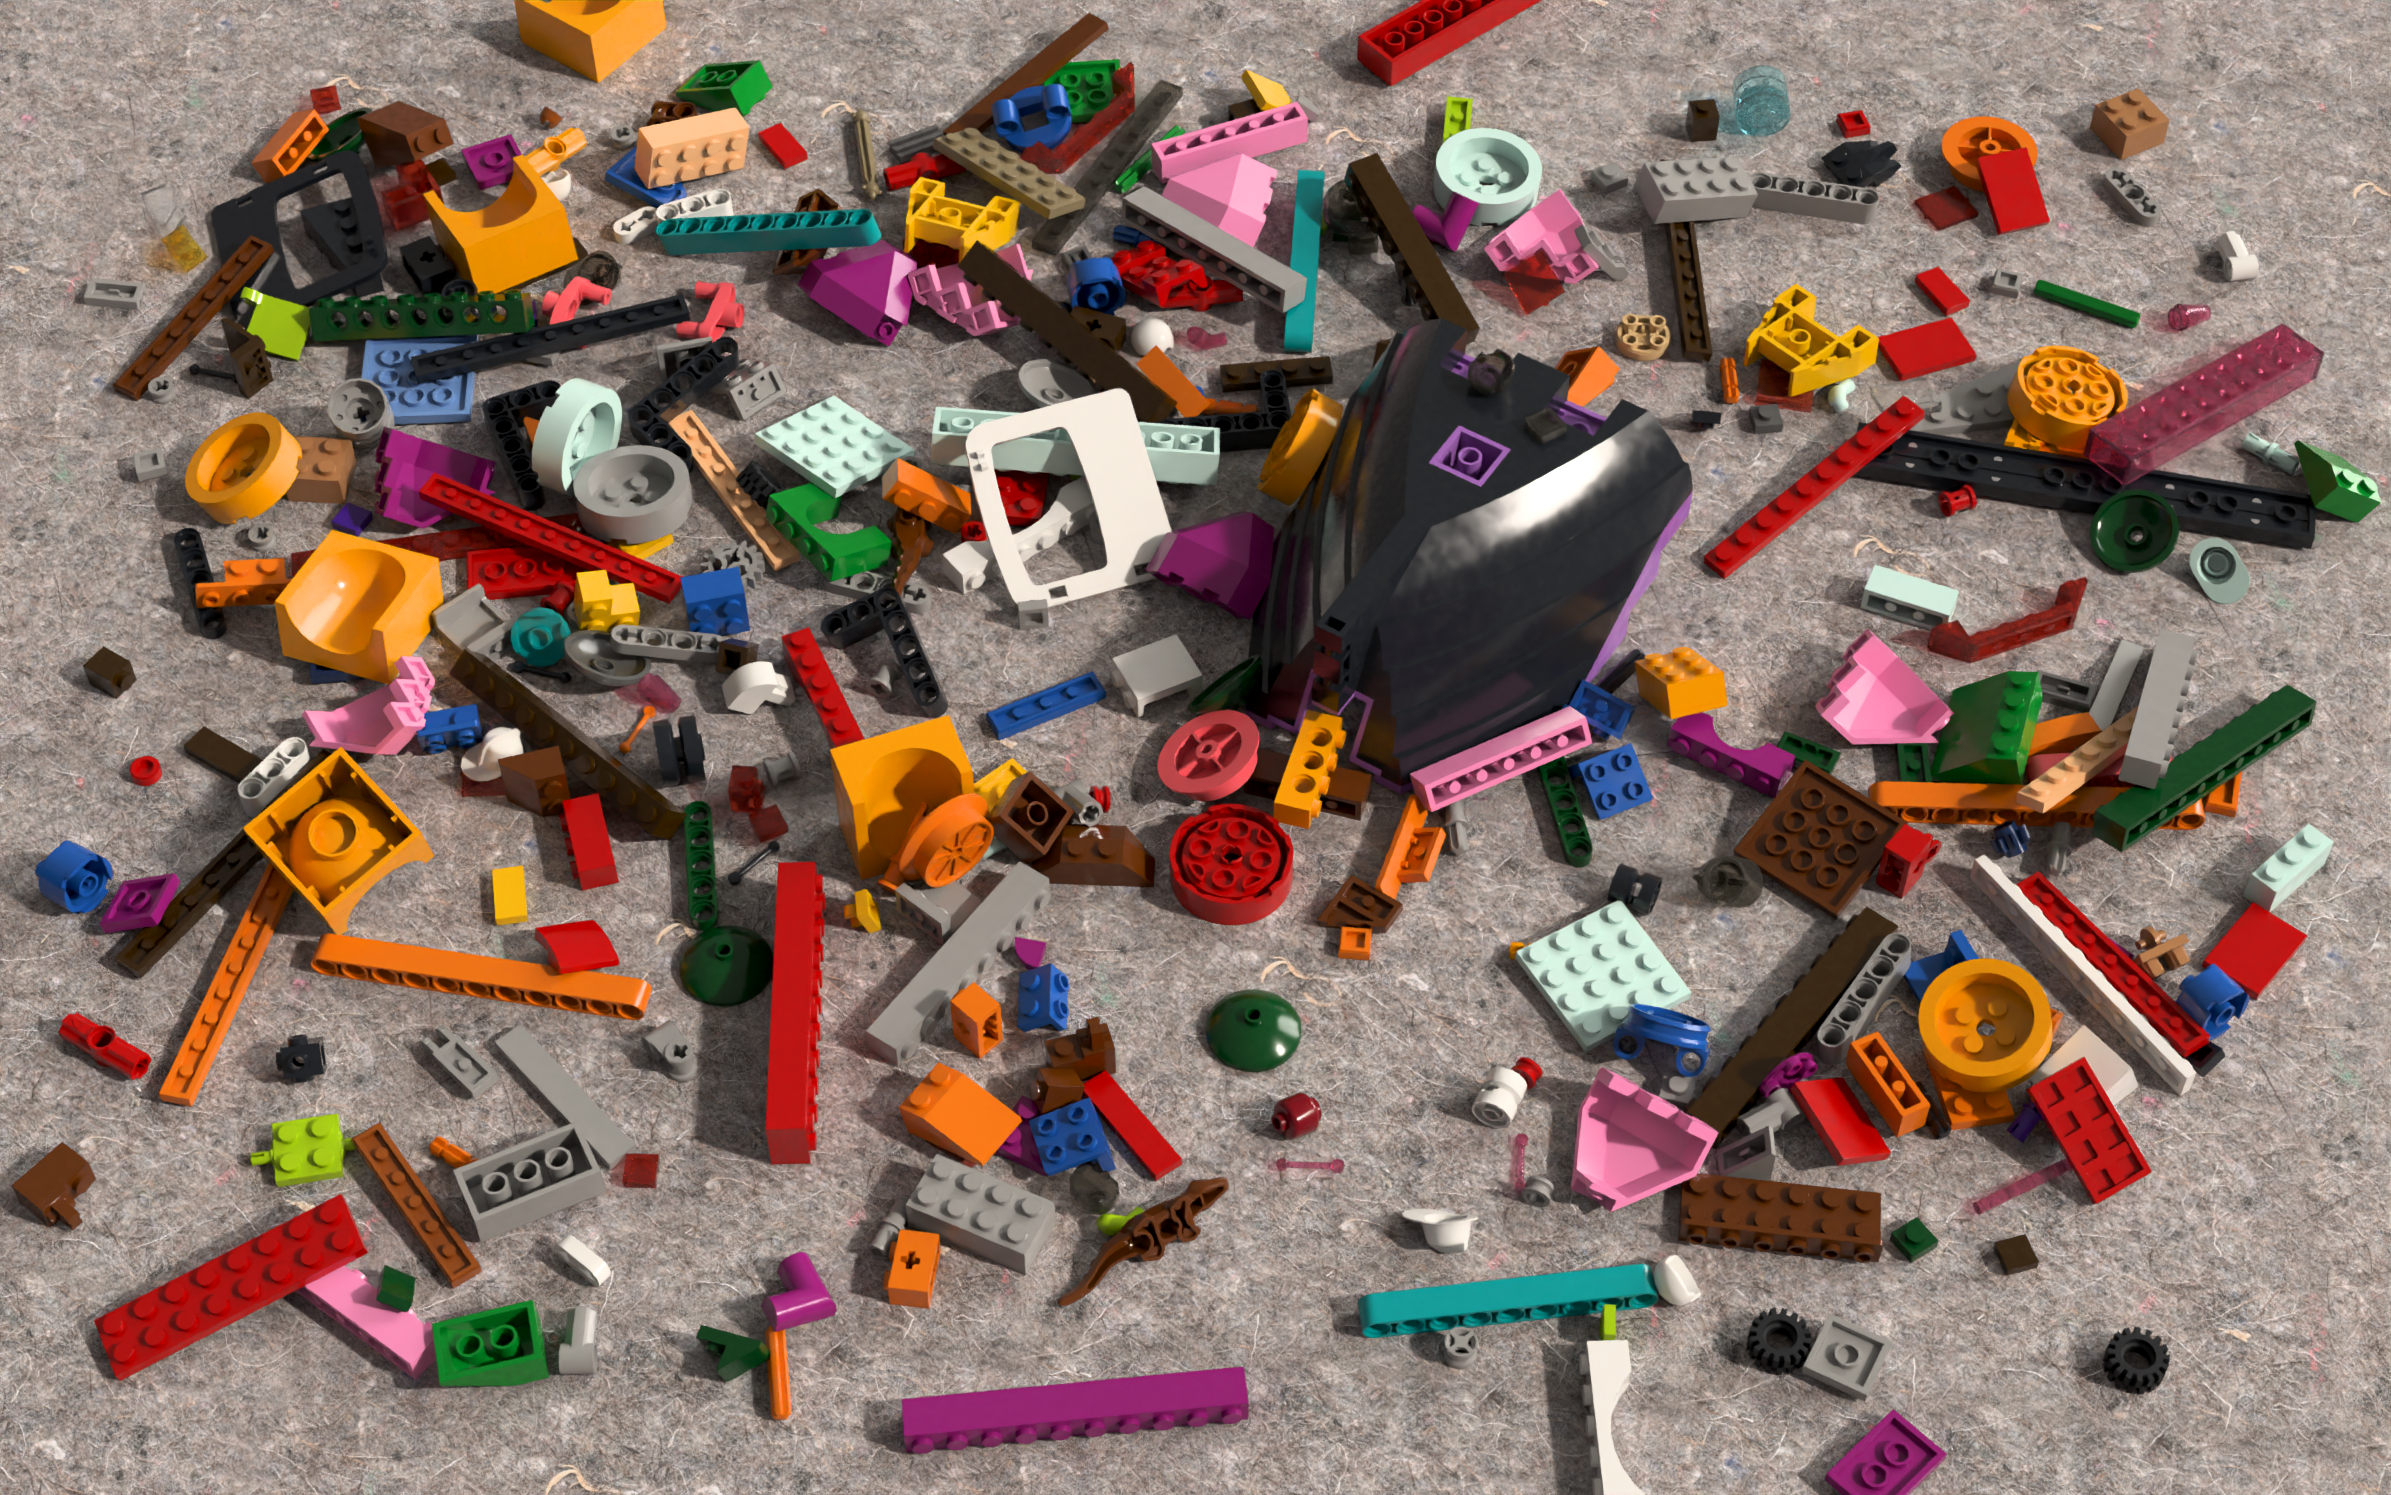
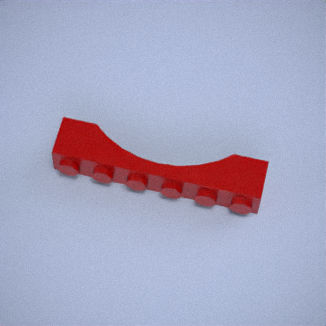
M810 628L781 636L784 660L794 680L799 683L808 696L826 735L830 749L864 740L865 738Z

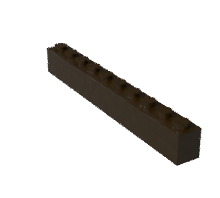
M976 240L957 266L965 272L963 276L965 280L975 287L979 284L984 288L981 292L991 301L995 302L996 299L1002 303L1000 306L1001 310L1011 317H1014V315L1018 316L1021 319L1019 324L1030 333L1035 330L1039 334L1037 339L1048 348L1054 346L1059 350L1056 355L1067 364H1070L1071 361L1076 364L1077 368L1075 371L1087 380L1090 377L1096 381L1094 387L1100 392L1117 388L1128 392L1138 422L1157 423L1160 420H1164L1178 403L990 247Z
M467 649L463 650L449 673L452 677L541 748L559 746L562 762L566 768L650 835L669 840L672 839L686 817V813L486 655Z
M1866 907L1859 916L1854 914L1848 921L1845 932L1842 935L1836 934L1828 946V951L1824 955L1819 954L1815 958L1807 975L1801 974L1793 986V991L1789 995L1784 994L1779 999L1774 1013L1771 1016L1766 1014L1760 1021L1757 1032L1753 1036L1748 1035L1743 1040L1738 1054L1735 1057L1729 1056L1721 1067V1073L1716 1078L1712 1076L1706 1082L1702 1095L1698 1099L1692 1098L1689 1101L1684 1113L1698 1118L1719 1132L1712 1148L1715 1150L1737 1126V1117L1749 1112L1762 1097L1759 1087L1771 1069L1786 1058L1799 1054L1815 1036L1883 939L1891 933H1897L1898 925L1869 907Z

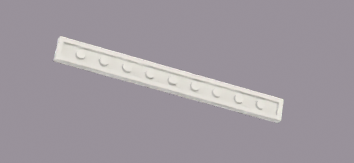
M1985 854L1976 858L1970 879L2179 1096L2188 1092L2196 1075L2192 1065L2171 1047V1044L2165 1037L2160 1036L2149 1024L2147 1018L2139 1014L2128 1003L2126 997L2106 980V977L2100 970H2096L2090 964L2082 951L2075 948L2064 937L2063 932L2043 915L2041 909L2033 905L2023 895L2019 886L2013 884L2002 873L1996 863H1992Z

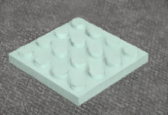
M835 396L827 398L754 435V443L834 498L884 474L897 458L914 456L915 450Z
M1619 900L1516 951L1515 955L1517 962L1585 1053L1615 1038L1617 1027L1623 1024V1020L1627 1018L1628 1010L1626 1008L1631 1004H1645L1671 1009L1690 999L1692 993L1623 902Z

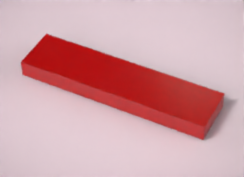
M1106 1070L1083 1084L1085 1086L1082 1094L1083 1097L1091 1099L1100 1117L1155 1181L1182 1165V1158Z

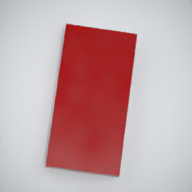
M532 546L466 552L467 589L480 584L483 586L488 600L549 595L554 590L556 582L560 580L569 583L575 589L576 574L585 572V568Z

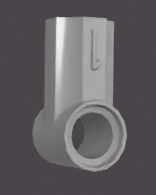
M1077 779L1053 791L1074 810L1072 817L1080 824H1086L1091 827L1099 823V818L1103 814L1102 806L1089 795L1081 780Z
M1781 1088L1772 1093L1765 1100L1764 1104L1737 1117L1736 1124L1741 1136L1744 1138L1767 1126L1773 1128V1133L1780 1129L1784 1132L1792 1130L1805 1119L1806 1115L1789 1090Z
M584 1306L575 1307L573 1310L568 1311L565 1342L560 1345L559 1349L560 1374H596L598 1361L597 1345L595 1343L598 1322L597 1311Z

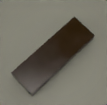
M205 726L184 745L186 753L239 784L263 761Z

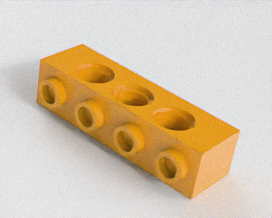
M1312 710L1306 711L1274 800L1273 817L1280 823L1309 829L1312 819H1318L1322 806V801L1319 800L1321 794H1327L1330 777H1327L1329 771H1335L1338 761L1336 750L1337 748H1343L1346 738V731L1342 730V717Z

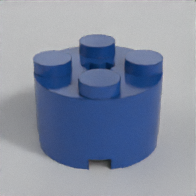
M1089 258L1083 261H1076L1070 266V271L1066 278V287L1072 308L1076 305L1114 316V311L1119 307H1123L1126 299L1125 290L1119 270L1110 258Z
M66 840L53 850L46 860L41 861L37 865L35 874L39 877V890L45 898L71 912L76 913L80 911L87 913L95 909L106 897L109 890L105 889L108 879L112 881L113 870L106 858L77 843Z
M2211 964L2196 977L2189 975L2181 982L2179 989L2182 992L2175 1001L2210 1035L2209 1040H2213L2231 1028L2227 1022L2233 1016L2237 1019L2241 1017L2248 1005L2249 996L2243 988L2216 964Z

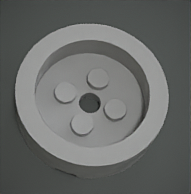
M632 445L605 451L586 462L574 479L573 489L581 525L591 535L607 542H611L613 538L624 539L627 541V544H637L662 538L678 529L687 520V513L693 507L690 478L686 464L674 453L659 447Z

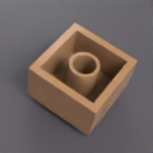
M2138 88L2096 104L2090 129L2122 160L2163 144L2170 119Z
M295 436L294 438L301 447L302 458L297 461L296 469L299 471L297 477L286 492L288 500L345 504L357 463L351 439Z

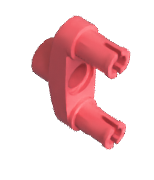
M576 276L561 294L552 291L547 292L542 303V314L551 317L549 325L572 320L582 300L588 299L607 306L612 292L609 288L590 283L588 279ZM583 345V346H579V347L582 348V349H585L587 345Z
M698 281L695 286L696 298L713 300L705 320L701 323L689 321L677 323L676 333H678L677 336L679 338L699 339L712 337L714 342L722 336L727 327L740 328L744 321V306L741 303H735L736 292L734 284Z

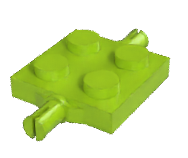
M337 1113L272 1123L273 1142L271 1149L255 1153L251 1152L252 1166L272 1163L275 1168L277 1187L344 1177L343 1161L346 1152L356 1149L352 1144L351 1138L344 1139L341 1133L340 1118Z

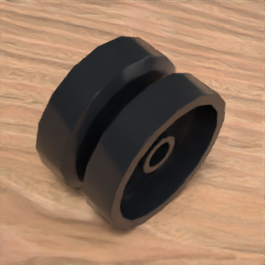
M695 715L679 717L677 722L679 737L673 736L672 725L668 719L652 722L663 787L679 785L681 781L680 765H685L687 779L691 783L706 780L703 761H706L701 733L697 731Z

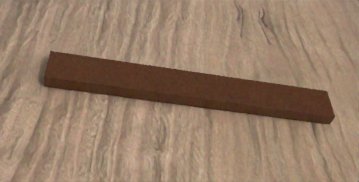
M1091 13L1085 15L943 131L944 136L949 133L965 130L966 128L977 129L981 134L994 123L991 110L993 103L1002 99H1010L1014 94L1028 87L1040 86L1108 30L1107 22Z
M250 235L113 384L114 390L130 399L138 401L148 390L150 381L160 377L274 252L272 245Z

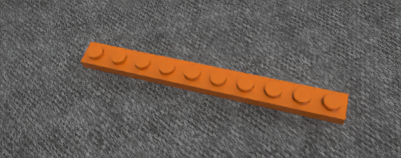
M270 863L266 867L159 1092L162 1101L193 1106L294 889Z

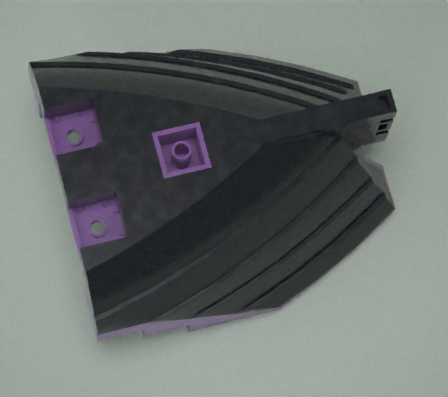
M1443 318L1423 322L1409 328L1403 334L1396 332L1375 366L1350 397L1335 436L1321 464L1305 488L1297 506L1286 518L1273 543L1270 583L1254 611L1248 658L1259 654L1263 659V665L1256 685L1247 694V716L1271 730L1275 725H1278L1298 735L1306 711H1313V705L1339 716L1353 697L1366 702L1367 704L1349 761L1375 773V782L1399 794L1413 789L1410 778L1411 773L1562 710L1561 708L1564 703L1570 704L1583 679L1589 683L1593 681L1625 638L1629 613L1658 575L1661 551L1689 515L1693 492L1689 463L1682 460L1678 449L1668 434L1648 410L1622 399L1608 418L1567 400L1570 375L1519 352L1504 371L1466 355L1467 329Z

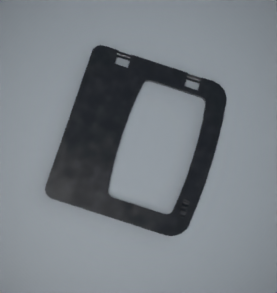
M344 150L330 155L325 160L314 165L303 167L258 187L244 196L224 202L215 207L211 213L222 265L250 235L271 244L274 252L230 299L235 323H240L246 331L256 306L246 304L245 299L241 298L244 287L281 300L311 307L317 303L318 299L334 297L372 280L385 269L388 262L384 228L375 192L362 159L354 151ZM327 166V169L314 174L315 171ZM339 173L343 174L357 213L362 239L363 259L354 266L304 288L296 289L282 248L277 219V203L280 199ZM249 200H252L251 203L246 204V205H244V206H242V207L239 208V205H240V204H243V203H245V202H247V201H249Z

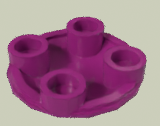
M1808 1052L1799 1053L1778 1063L1762 1081L1759 1087L1760 1094L1768 1098L1775 1091L1781 1088L1789 1090L1795 1082L1813 1075L1818 1069L1813 1056Z

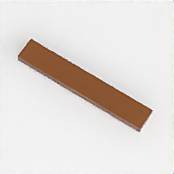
M379 1122L351 1138L357 1152L450 1286L454 1289L481 1273L480 1264Z

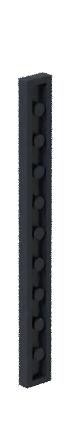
M680 294L533 328L524 333H512L411 357L417 383L420 384L690 321V314L684 296Z

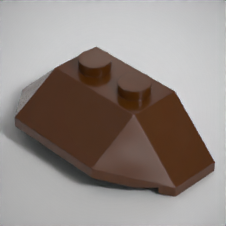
M818 188L799 197L794 212L842 210L843 208ZM828 248L780 250L772 272L775 275L802 274L811 261L823 260Z
M1066 824L1046 855L1033 861L1031 864L1032 869L1049 878L1050 884L1154 888L1155 858L1127 826L1094 825L1089 827L1086 824Z

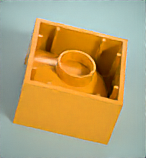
M514 0L522 43L597 83L602 81L667 28L663 0H551L548 3L541 0Z
M523 155L512 158L514 167L512 179L502 196L491 205L478 211H453L444 206L433 190L423 194L437 243L440 244L445 256L453 263L462 279L471 280L475 283L478 292L494 291V294L578 260L565 207Z
M331 530L274 602L283 655L390 685L399 673L394 663L401 656L411 657L434 626L432 613L444 605L439 559Z
M949 715L830 749L839 825L861 880L886 873L891 863L889 861L890 856L893 853L897 854L922 802L927 803L928 807L933 806L937 808L952 798L974 793L973 770Z
M339 747L243 828L258 851L337 935H342L348 930L347 921L352 910L364 894L379 880L406 863L422 861L426 864L435 856L419 829L342 747Z

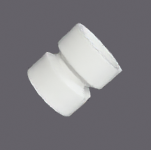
M1505 1067L1491 1068L1482 1084V1089L1478 1092L1472 1105L1474 1116L1487 1126L1499 1129L1507 1128L1511 1124L1517 1111V1106L1521 1103L1527 1090L1525 1079L1515 1071Z

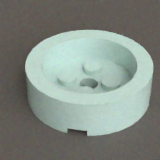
M1475 128L1459 132L1447 139L1437 153L1433 176L1435 198L1444 210L1453 191L1478 202L1479 205L1470 221V224L1481 226L1482 222L1497 223V226L1514 223L1536 204L1542 176L1541 160L1530 144L1512 133L1493 128ZM1490 182H1492L1491 185H1484V186H1483V185L1480 184V183H1488V184H1489Z
M581 378L567 381L555 392L558 398L552 408L546 406L539 421L532 448V470L538 473L539 477L536 480L538 484L575 498L573 489L574 479L580 468L593 457L617 448L622 425V407L617 393L609 388Z

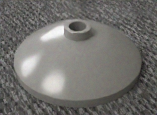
M1037 359L1029 361L1022 365L1017 376L1018 385L1023 394L1039 408L1099 393L1098 389L1094 387L1095 383L1092 379H1085L1075 371V367L1055 360Z

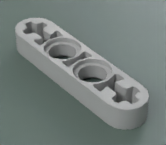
M867 571L830 582L823 575L824 586L828 592L857 600L881 588L891 587L893 580L892 577ZM862 582L871 584L868 589L864 590L856 587L857 584ZM907 582L901 598L907 605L909 612L914 614L925 613L931 608L932 604L930 590L924 585Z
M618 625L612 629L610 647L615 652L621 654L717 663L719 645L725 639L719 635ZM649 639H655L660 641L661 644L658 646H653L648 644L646 641ZM679 642H684L689 644L691 647L688 649H682L677 647L676 644Z

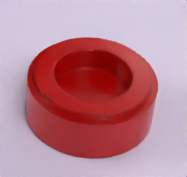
M151 756L137 758L129 768L133 782L139 786L153 785L162 776L159 761Z

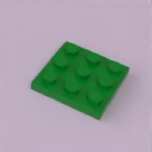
M1119 59L1068 62L1043 82L1044 86L1060 84L1065 88L1070 104L1072 123L1126 119Z

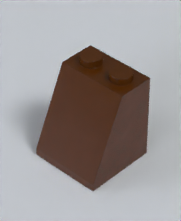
M401 101L393 102L357 118L376 169L417 161L454 144L444 118Z

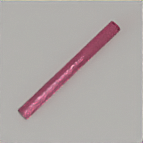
M2064 1158L1974 1202V1210L1980 1215L2072 1170V1167L2067 1159Z

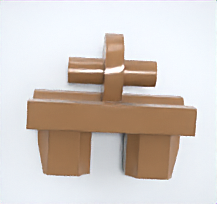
M2151 926L2141 929L2140 940L2136 941L2135 945L2138 950L2145 948L2147 951L2138 954L2132 961L2152 980L2166 973L2158 960L2159 958H2165L2171 971L2186 965L2190 960L2183 947L2189 942L2185 933L2162 943L2161 940L2167 937L2164 930L2157 932Z

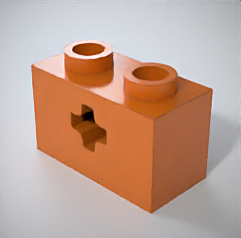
M975 982L966 989L959 990L950 1001L953 1036L981 1059L1003 1041L1001 1005Z
M899 1230L897 1242L892 1241L890 1246L889 1261L893 1262L891 1271H885L883 1290L888 1291L890 1304L930 1308L941 1253L939 1234Z

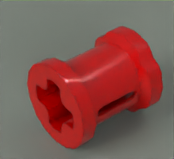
M1967 484L1961 486L1960 490L1951 493L1942 492L1938 497L1940 509L1946 517H1951L1955 512L1963 509L1972 510L1977 505L1975 492Z
M557 581L552 593L548 597L541 599L540 607L552 609L563 616V610L569 603L574 601V587L565 581Z

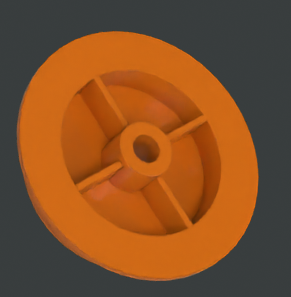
M1988 116L1971 117L1955 123L1945 132L1941 144L1943 157L1949 164V169L1955 179L1971 189L1983 192L1984 189L1975 164L1977 158L2027 147L2034 168L2038 156L2037 146L2028 132L2010 121Z
M974 793L963 794L943 803L926 816L913 830L901 849L898 858L900 874L908 880L923 879L931 887H943L968 873L987 852L994 835L993 826L986 819L988 805L985 799Z

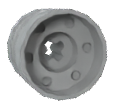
M363 378L348 379L339 384L330 394L327 406L331 422L340 438L351 439L354 449L363 451L377 448L383 428H394V413L382 388L373 381ZM366 416V421L361 422V417Z

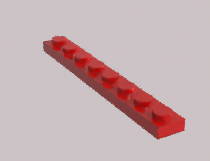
M2039 871L2016 884L2021 889L2023 895L2033 905L2041 909L2043 915L2063 932L2064 937L2075 948L2082 951L2090 964L2104 974L2106 980L2126 997L2128 1003L2139 1014L2147 1018L2149 1024L2161 1036L2165 1037L2183 1058L2209 1043L2210 1035Z

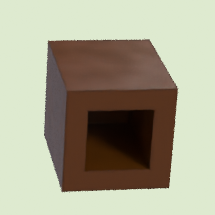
M1038 1068L1035 1081L1030 1085V1097L1037 1105L1041 1114H1047L1081 1101L1085 1086L1073 1068Z

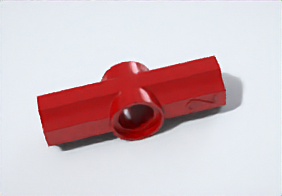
M923 152L914 155L908 163L883 169V176L888 191L914 185L920 177L939 181L942 177L964 172L966 168L943 154L931 157L928 153Z
M1205 276L1208 287L1201 288L1189 282L1172 289L1169 292L1166 304L1161 308L1190 306L1195 311L1203 312L1211 309L1213 304L1243 302V290L1226 280L1212 281L1210 277Z
M77 1012L75 1014H68L62 1020L58 1031L59 1036L93 1056L94 1061L99 1066L111 1067L131 1080L141 1079L148 1072L151 1057L116 1036L115 1031L111 1027L106 1025L99 1026Z

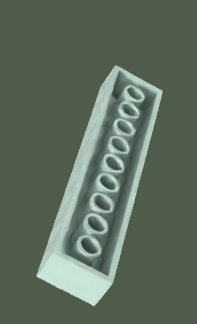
M936 407L932 430L931 464H938L941 467L965 466L969 468L965 443L971 430L982 423L1020 413ZM1138 422L1156 481H1165L1169 484L1192 483L1202 487L1217 485L1220 428ZM1055 429L997 444L991 449L994 469L998 471L1019 470L1029 474L1045 472L1057 476L1072 474L1085 477L1073 445L1063 429Z

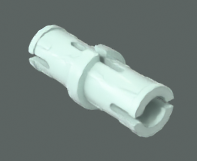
M2252 432L2246 436L2242 443V449L2263 459V463L2277 466L2290 475L2296 471L2300 464L2299 458L2280 449V445L2275 442L2271 444Z

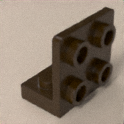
M225 317L221 320L231 353L232 366L241 394L249 399L273 381L270 370L271 363L267 359L265 352L266 345L258 335H252L240 323H234Z

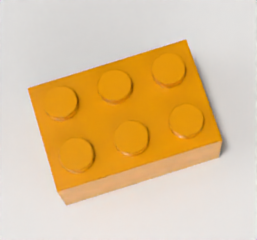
M1678 647L1673 649L1672 653L1664 655L1659 653L1648 654L1643 660L1635 661L1639 695L1670 719L1728 706L1724 672L1689 647Z

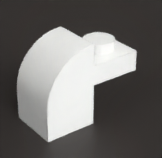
M770 662L746 664L735 670L722 685L727 708L751 715L765 700L789 707L796 700L790 677L774 673L773 665Z

